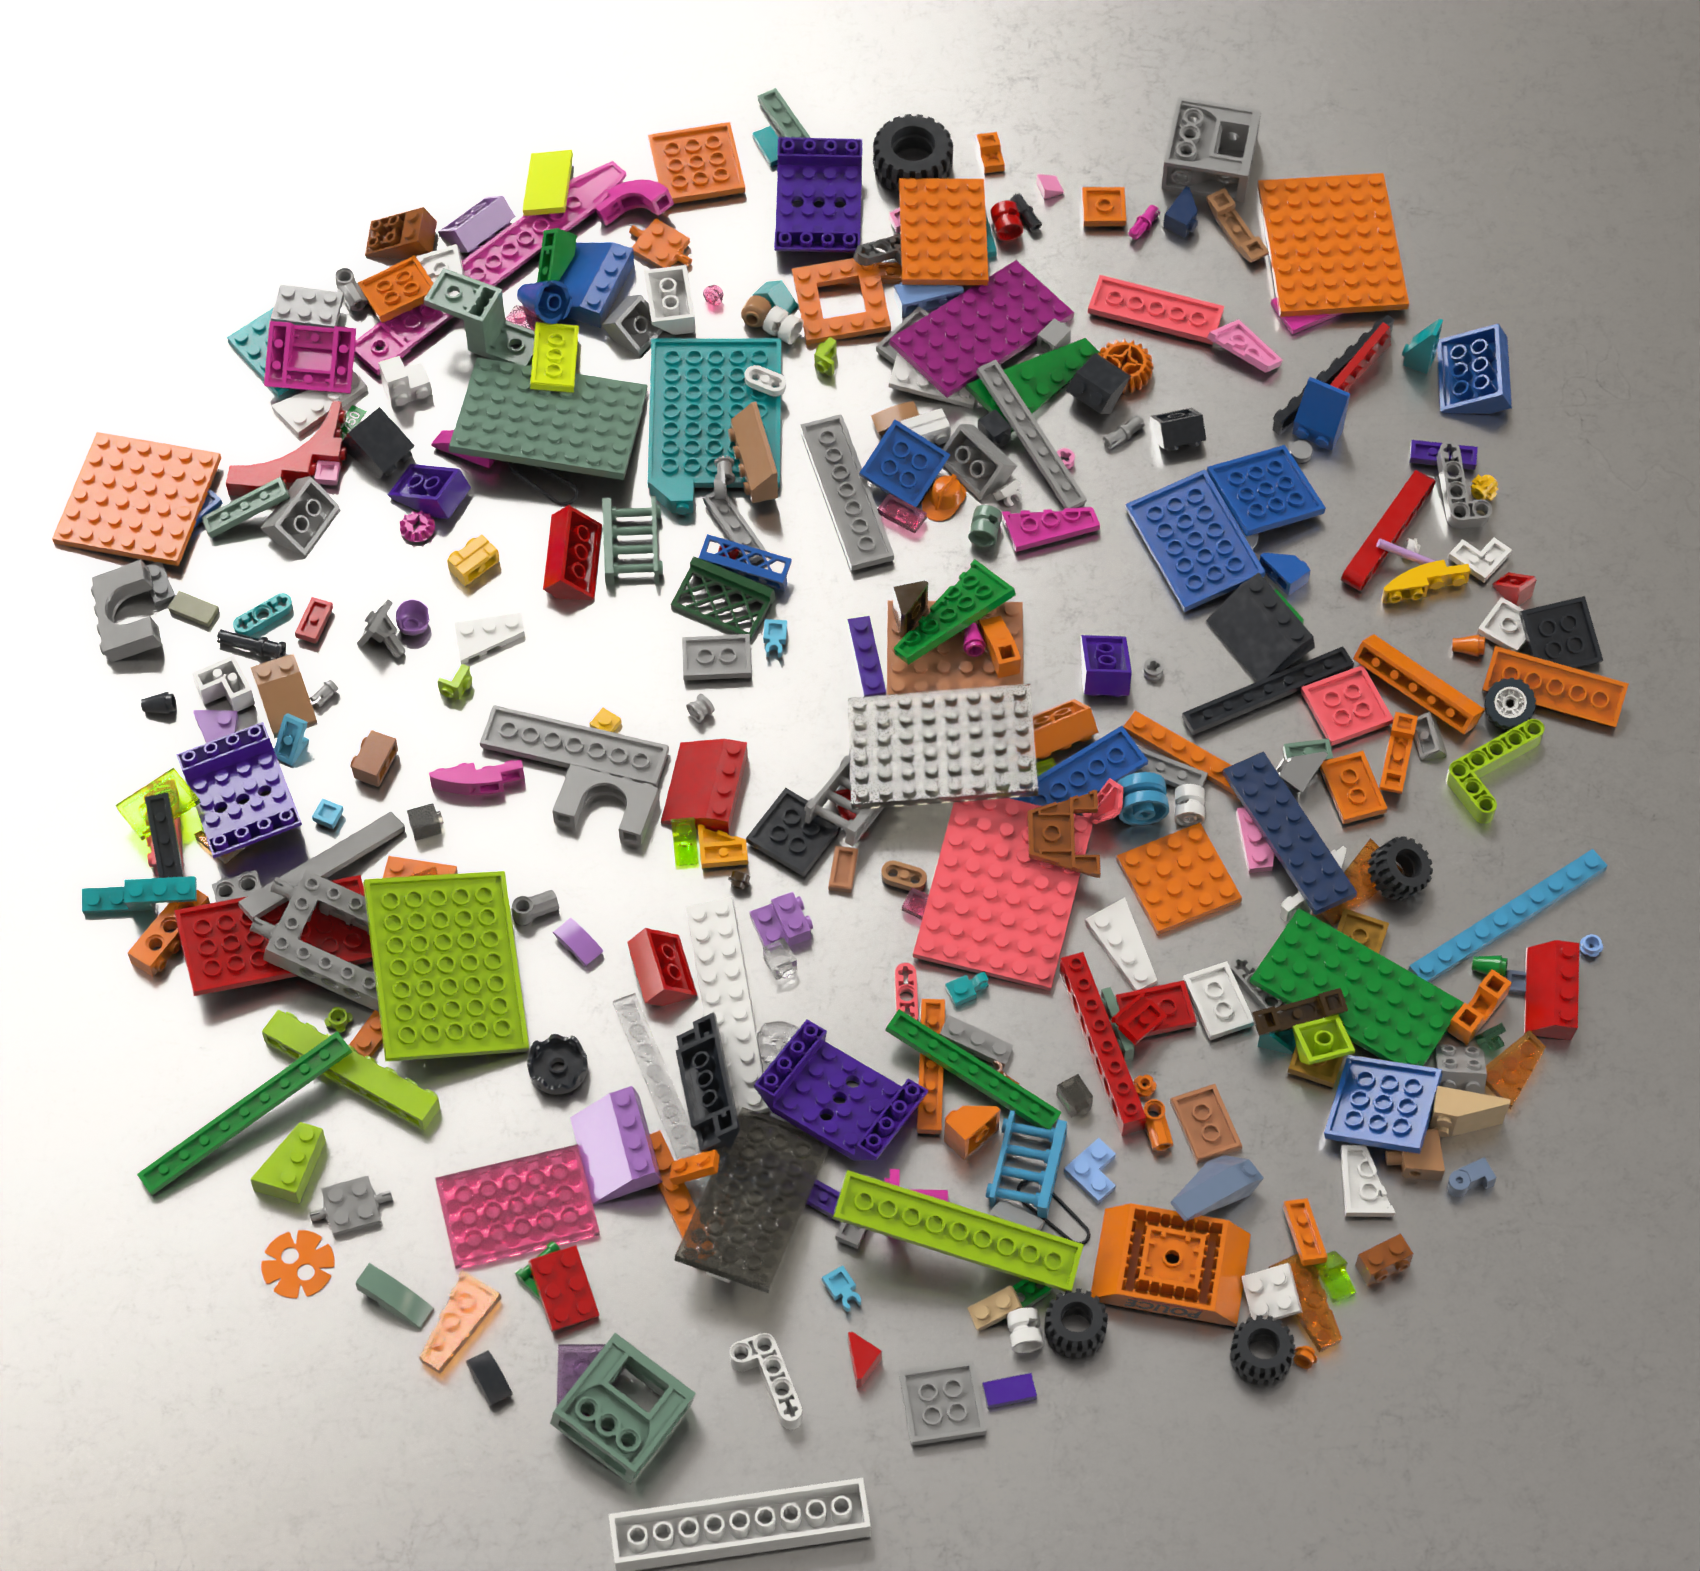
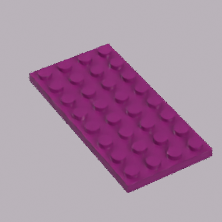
M1017 260L989 276L988 285L973 286L890 338L889 345L946 398L980 378L976 373L977 368L994 360H997L1000 365L1038 340V334L1054 318L1061 323H1066L1074 317V311Z

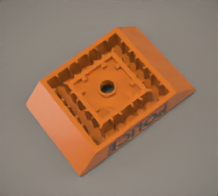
M1133 1203L1106 1208L1095 1264L1091 1297L1098 1296L1100 1303L1237 1327L1243 1290L1241 1276H1245L1251 1234L1231 1221L1198 1216L1185 1222L1177 1211ZM1168 1254H1175L1179 1261L1171 1264L1166 1261L1165 1257Z

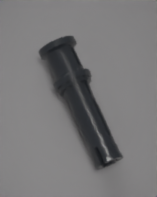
M220 629L217 634V643L256 652L260 657L266 655L277 659L284 657L286 654L287 645L284 641L275 642L269 640L268 637L254 638Z

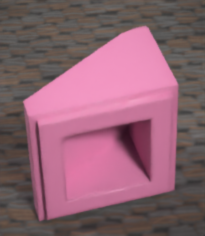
M1037 175L1036 184L1044 199L1064 194L1056 176Z

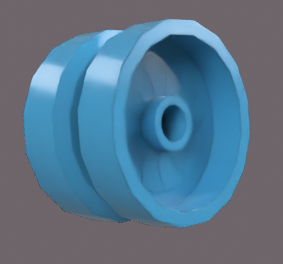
M1152 772L1133 773L1117 782L1124 787L1123 805L1119 814L1120 820L1124 823L1140 826L1158 822L1168 815L1169 803L1166 796L1165 779L1161 775Z

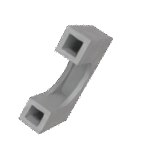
M142 560L91 577L92 586L90 591L95 599L93 610L98 619L96 630L101 639L99 649L103 656L106 655L111 662L162 645L159 626L150 616L127 624H116L114 621L116 610L124 600L153 589L150 570Z
M570 764L552 809L553 822L576 828L583 807L591 798L602 794L614 795L620 798L626 805V810L618 828L619 840L642 846L659 801L658 788L649 783L642 784L627 777L620 778L612 776L605 771L598 772L590 770L583 765L576 766Z

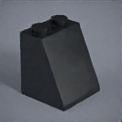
M380 406L348 432L343 439V445L347 448V453L379 479L384 474L387 477L390 476L397 469L395 466L400 461L405 463L412 457L411 451L415 447L413 442Z

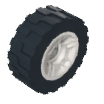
M1504 678L1499 682H1495L1489 688L1484 701L1485 713L1488 715L1489 721H1492L1496 727H1501L1503 730H1511L1530 720L1536 708V698H1534L1533 690L1529 688L1527 683L1525 684L1522 680L1514 678ZM1510 699L1513 700L1514 704L1512 708L1506 706V702L1510 701Z

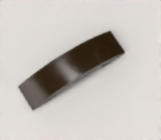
M1341 988L1319 993L1315 997L1279 1007L1272 1006L1254 1011L1251 1015L1258 1035L1262 1036L1293 1029L1294 1025L1342 1014L1348 1011V1007Z

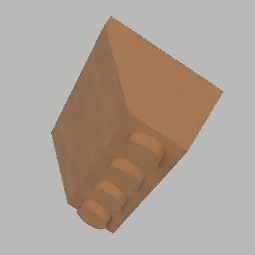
M752 402L731 419V429H728L730 442L734 441L735 447H733L735 459H739L741 463L738 465L740 477H745L746 482L743 483L746 496L750 495L752 503L778 498V478L757 402Z

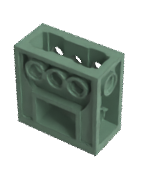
M614 1333L555 1408L550 1424L631 1485L690 1408L696 1393L617 1333ZM624 1369L661 1396L649 1413L612 1386Z

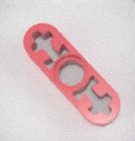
M902 963L895 969L896 1013L899 1009L905 1012V1008H909L910 1016L918 1021L916 969L910 963ZM904 971L908 972L909 975L908 984H904ZM907 991L913 994V998L910 1001H904L900 998V994Z

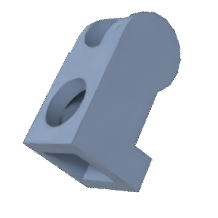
M1484 1157L1452 1172L1447 1183V1190L1454 1197H1463L1468 1190L1479 1185H1483L1485 1190L1493 1187L1497 1177Z

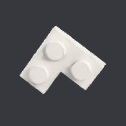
M1493 538L1479 551L1462 539L1449 553L1448 559L1457 565L1469 564L1470 574L1485 583L1510 556L1512 549L1496 538Z

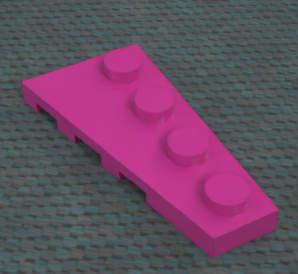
M1093 507L1064 508L1063 511L1044 509L1043 512L1030 513V510L1012 514L1009 511L1001 512L1002 520L1015 552L1100 530V523Z

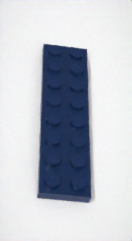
M1264 751L1223 769V775L1315 916L1357 896V891Z

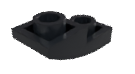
M489 1350L465 1361L475 1383L479 1384L489 1406L513 1395L507 1380Z

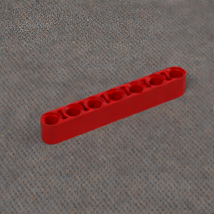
M1417 470L1413 472L1341 576L1342 582L1359 591L1364 589L1389 553L1377 547L1378 540L1383 539L1393 544L1397 542L1433 490L1436 480Z

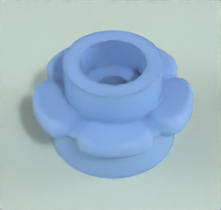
M1587 935L1580 941V950L1584 955L1596 957L1603 950L1602 941L1597 935Z

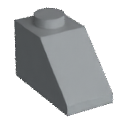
M1326 752L1295 756L1287 760L1283 759L1276 770L1287 786L1300 793L1328 754Z

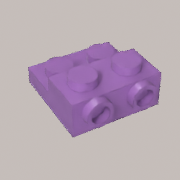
M794 892L771 899V904L749 911L750 918L766 954L811 939L812 921L809 915L804 917L802 912L804 910L803 901L800 896L795 897Z

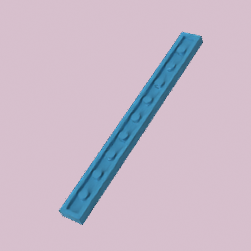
M1591 849L1409 965L1408 970L1429 983L1598 876L1607 869L1608 865L1594 849Z

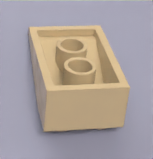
M1437 1086L1428 1130L1438 1128L1439 1137H1452L1503 1124L1510 1105V1099Z

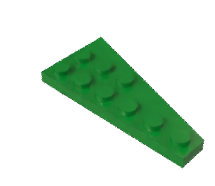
M1083 338L1003 371L1033 415L1073 379L1075 373L1095 353L1098 354L1100 352L1086 338ZM981 379L966 385L965 389L989 413L996 409L1008 422Z
M974 559L970 564L971 568L967 572H962L959 576V581L954 586H950L930 607L931 612L926 617L922 616L918 621L919 625L914 630L909 631L893 648L895 655L906 664H911L1016 596L1015 589Z

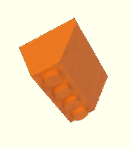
M1073 699L1024 719V721H1019L995 731L993 735L1008 762L1016 767H1024L1036 758L1043 759L1050 756L1053 751L1068 749L1072 746V743L1087 741L1092 738V735L1099 732L1091 707Z

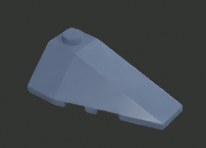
M1223 1155L1208 1161L1170 1203L1186 1222L1251 1196L1264 1177L1249 1159Z

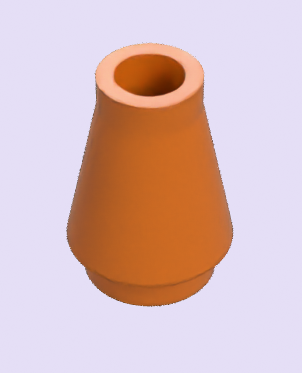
M1480 634L1453 638L1452 652H1460L1477 657L1485 655V637H1480Z

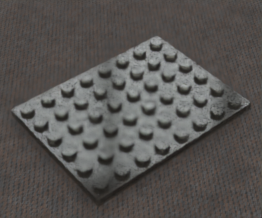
M1030 684L848 698L852 810L1038 796Z

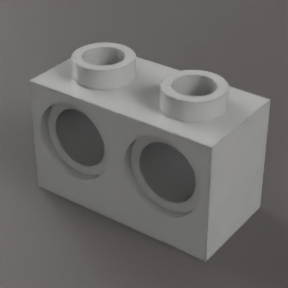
M246 871L239 876L229 879L222 878L211 884L216 902L247 897L262 888L257 871ZM254 887L252 890L246 891L247 888ZM225 894H231L229 897H223Z

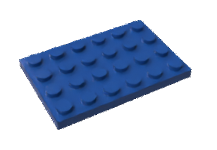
M1206 469L1125 504L1128 514L1184 612L1237 589L1258 572L1262 577L1265 576V570Z

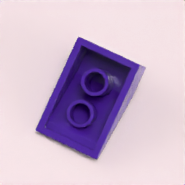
M410 464L388 493V496L417 511L422 510L426 514L430 513L431 517L449 519L460 502L465 498L471 486L458 468Z
M1081 635L1084 694L1091 696H1129L1132 670L1126 636Z

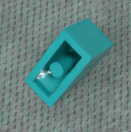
M649 478L650 495L656 496V500L671 513H694V479Z

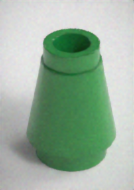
M1502 955L1474 956L1472 970L1488 975L1493 969L1505 977L1508 958H1502Z

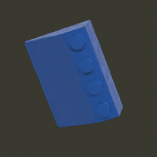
M576 242L574 257L559 280L568 286L569 296L572 297L571 310L567 318L598 328L602 327L601 324L606 320L634 266L633 248L615 242Z
M1499 323L1439 339L1437 353L1440 411L1442 413L1492 414L1512 408L1508 338Z

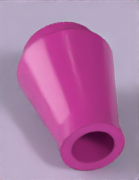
M972 623L964 629L963 649L967 655L977 657L984 653L986 644L978 630L977 624Z

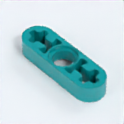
M278 593L239 615L233 621L234 633L252 636L290 614L293 610L291 597L286 593ZM282 602L283 604H286V606L283 607L282 605L278 604ZM260 612L269 613L266 619L257 618ZM243 624L244 626H247V628L244 629L243 627H240V625Z

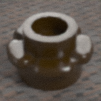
M733 871L731 877H728L733 888L744 890L745 887L750 886V876L745 873Z

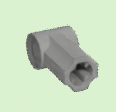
M347 267L339 268L335 272L337 291L344 292V300L351 311L357 312L362 310L368 304V301L356 282L353 271Z
M550 889L530 897L524 895L516 897L512 903V918L514 922L518 925H527L535 917L558 910L559 903L555 891ZM520 909H526L527 911H525V912H520V911H518V910H520Z

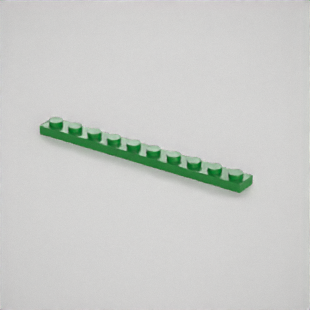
M335 1032L137 1173V1176L150 1194H155L351 1054V1048L339 1032Z

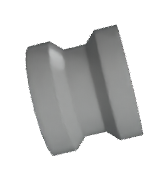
M702 693L696 697L694 702L690 701L686 704L687 711L697 722L703 721L706 714H711L715 711L712 702Z

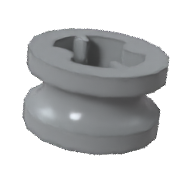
M1156 658L1147 659L1143 664L1144 677L1150 681L1159 680L1163 674V663ZM1154 666L1155 669L1157 668V671L1152 672V669H1150V667Z

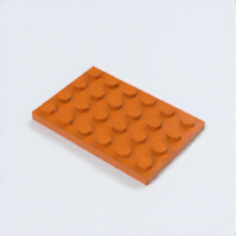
M899 178L902 285H988L984 179Z

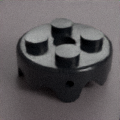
M551 1034L549 1038L542 1042L536 1040L532 1043L527 1067L530 1079L540 1090L550 1094H565L582 1084L588 1071L587 1054L577 1037L573 1035L565 1037L559 1034ZM555 1062H562L565 1065L559 1071L553 1070L551 1066Z

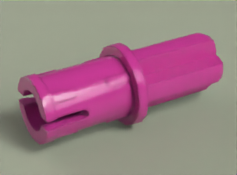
M1150 205L1142 215L1136 218V223L1128 232L1129 237L1137 240L1145 230L1151 228L1152 222L1160 215L1157 206Z

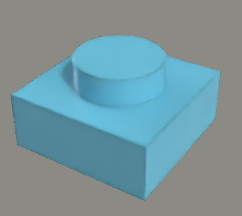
M322 798L312 815V821L334 829L344 811L343 806Z

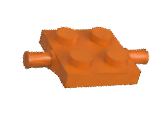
M656 218L643 231L632 225V228L630 227L629 233L638 238L631 247L633 248L634 255L656 268L671 267L678 261L687 267L691 265L692 258L683 254L686 247L690 244L688 236Z

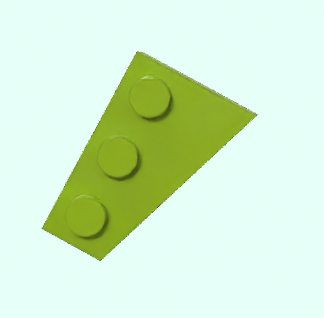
M299 1122L250 1178L253 1190L300 1204L326 1142L323 1128Z

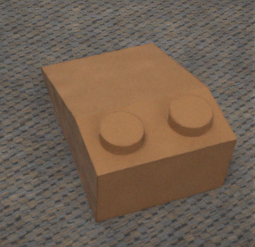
M294 653L250 667L253 681L273 736L279 734L285 714H291L308 722L307 725L317 722Z

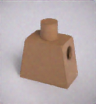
M1438 1128L1427 1130L1420 1154L1399 1150L1385 1152L1386 1164L1400 1165L1402 1177L1442 1181L1445 1168Z

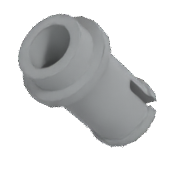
M331 679L324 681L323 686L310 696V700L314 702L320 697L314 704L320 708L332 695H337L339 687Z

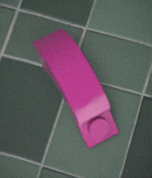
M636 179L621 183L606 191L608 198L597 205L595 209L601 223L607 226L630 209L646 208L659 216L671 207L674 202L668 188L661 183L648 179Z

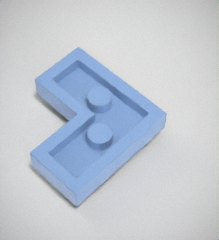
M1098 1138L1064 1168V1173L1091 1199L1099 1204L1116 1188V1185L1101 1172L1116 1157V1153Z

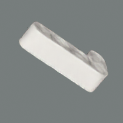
M761 1333L734 1343L730 1348V1363L733 1369L742 1372L759 1367L781 1425L789 1430L798 1428L802 1423V1407L774 1337L768 1333ZM762 1345H768L771 1347L768 1351H761L758 1349ZM739 1353L747 1355L743 1360L735 1358ZM770 1367H777L779 1369L774 1374L769 1373L767 1370ZM779 1389L788 1391L784 1396L776 1394ZM788 1405L790 1407L791 1414L795 1415L794 1417H790V1415L787 1414Z

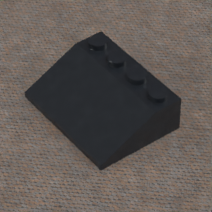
M1259 572L1241 584L1206 620V623L1256 682L1282 672L1315 648L1313 635Z

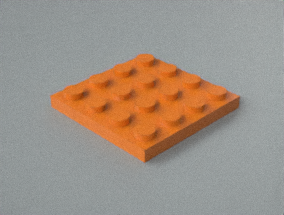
M730 122L648 134L657 182L668 188L674 204L746 192Z
M1200 822L1116 856L1117 863L1157 935L1242 901L1241 894Z

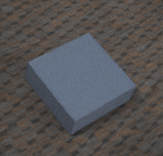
M1507 970L1506 979L1512 982L1508 994L1525 996V971Z

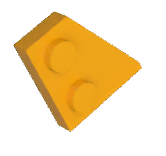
M698 825L701 868L748 864L746 839L730 836L719 830L714 832L705 829L704 825Z

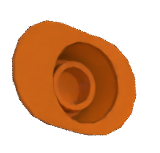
M955 474L939 477L924 497L922 511L930 520L945 521L951 518L964 501L966 489L957 480Z

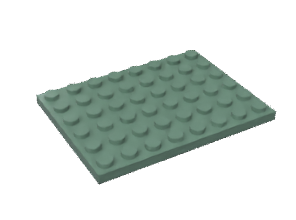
M476 358L449 444V452L624 480L648 392L647 384L575 373L574 393L530 389L532 366Z

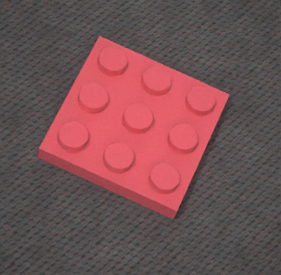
M1362 665L1301 688V693L1326 739H1329L1330 746L1393 724L1394 719L1368 672Z

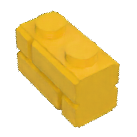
M481 534L477 538L469 539L465 547L459 551L455 550L449 555L447 559L448 569L466 586L500 561L499 551Z

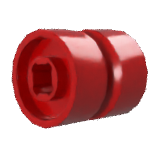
M1005 200L992 206L990 214L998 239L1011 241L1020 237L1023 233V225L1016 203Z

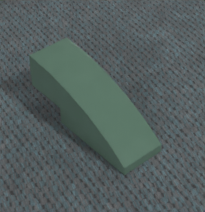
M371 1263L367 1265L355 1282L358 1291L374 1299L380 1307L418 1329L422 1328L434 1310L429 1303L408 1287Z

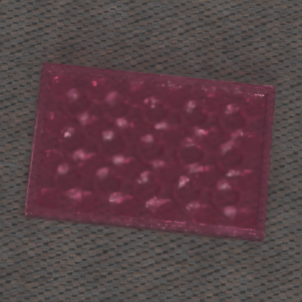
M578 1144L435 1178L455 1270L544 1249L551 1241L561 1245L600 1235Z

